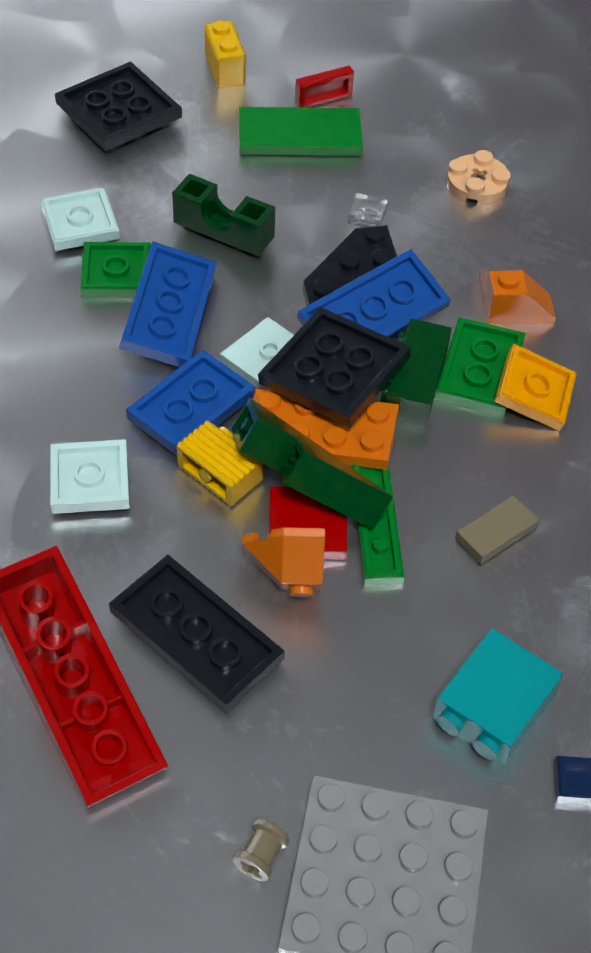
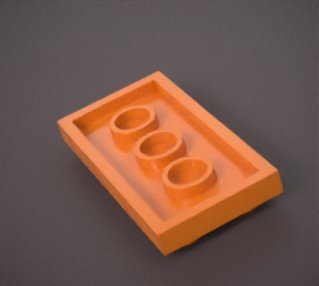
M256 388L253 400L347 465L356 464L359 467L388 470L399 416V404L373 401L349 428L273 390Z

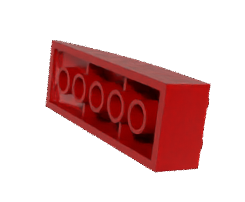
M53 546L0 569V636L87 808L167 769L169 766L58 546Z

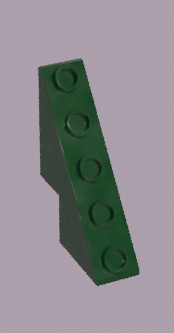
M251 398L247 401L231 429L238 450L279 471L285 485L371 529L375 528L393 499V496Z

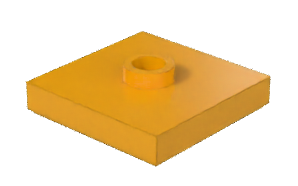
M513 344L507 354L494 402L559 431L565 424L577 373Z

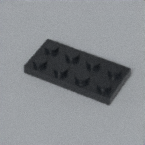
M168 554L109 602L110 612L226 713L284 660L285 650Z

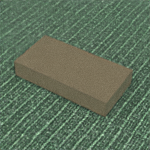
M513 495L456 532L455 539L481 565L535 530L540 520Z

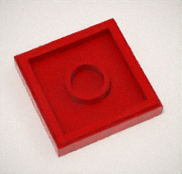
M270 487L269 534H271V530L278 528H325L324 559H347V516L291 487Z

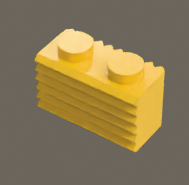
M218 20L214 23H207L204 26V52L217 86L219 88L244 85L246 53H244L243 46H241L233 22Z
M208 420L203 425H200L198 429H195L193 433H190L188 437H184L182 442L179 441L177 445V463L179 468L183 469L185 473H189L201 485H205L207 490L210 489L212 494H216L228 506H233L263 480V463L240 452L233 434L227 428H218Z

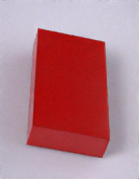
M348 65L296 79L295 105L297 107H312L352 96L354 70Z

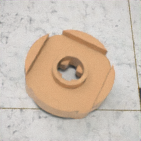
M478 150L475 154L464 155L450 161L447 188L454 197L466 202L467 198L477 200L476 205H489L500 201L505 196L511 173L502 162L493 158V154L490 151Z

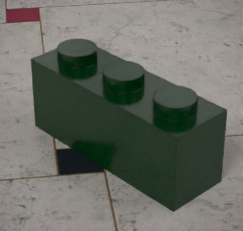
M411 318L407 332L400 331L398 342L410 347L411 357L392 378L391 383L389 382L384 387L380 397V402L399 404L397 422L426 428L446 359L452 327Z

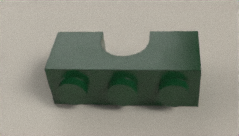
M188 174L172 192L173 222L256 256H260L275 237L276 207L246 196L234 211L230 210L218 197V184L192 174Z

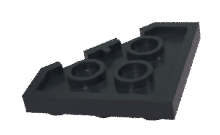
M388 226L355 228L303 281L306 305L314 303L397 257Z

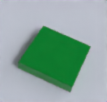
M84 242L80 285L81 298H134L151 242Z

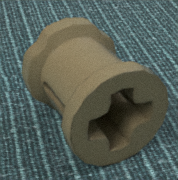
M256 819L252 824L253 833L244 849L235 853L232 862L247 876L266 882L271 876L272 871L270 867L280 849L288 846L290 840L288 834L278 825L265 819Z

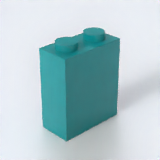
M492 628L438 696L432 718L448 734L458 735L473 745L476 752L488 760H495L504 766L555 696L564 673Z

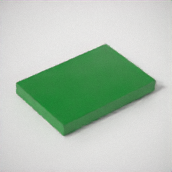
M459 317L436 389L435 400L504 416L506 407L494 402L508 351L513 344L523 347L526 333Z

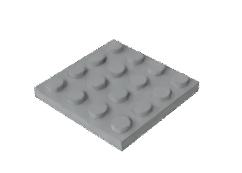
M313 775L278 953H472L488 810Z

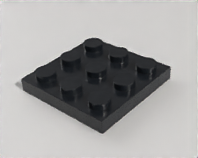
M131 61L55 93L56 104L105 152L182 118V107Z
M320 307L258 373L259 384L350 428L411 357L410 347Z

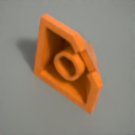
M523 270L479 272L487 324L555 323L556 318L550 294Z
M278 528L271 530V534H267L266 539L259 540V534L256 533L242 535V551L281 591H289V596L299 598L313 597V591H321L323 585L325 528Z

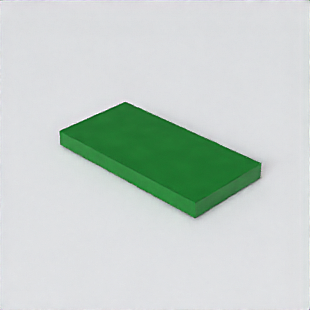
M239 107V155L362 156L363 142L359 108Z

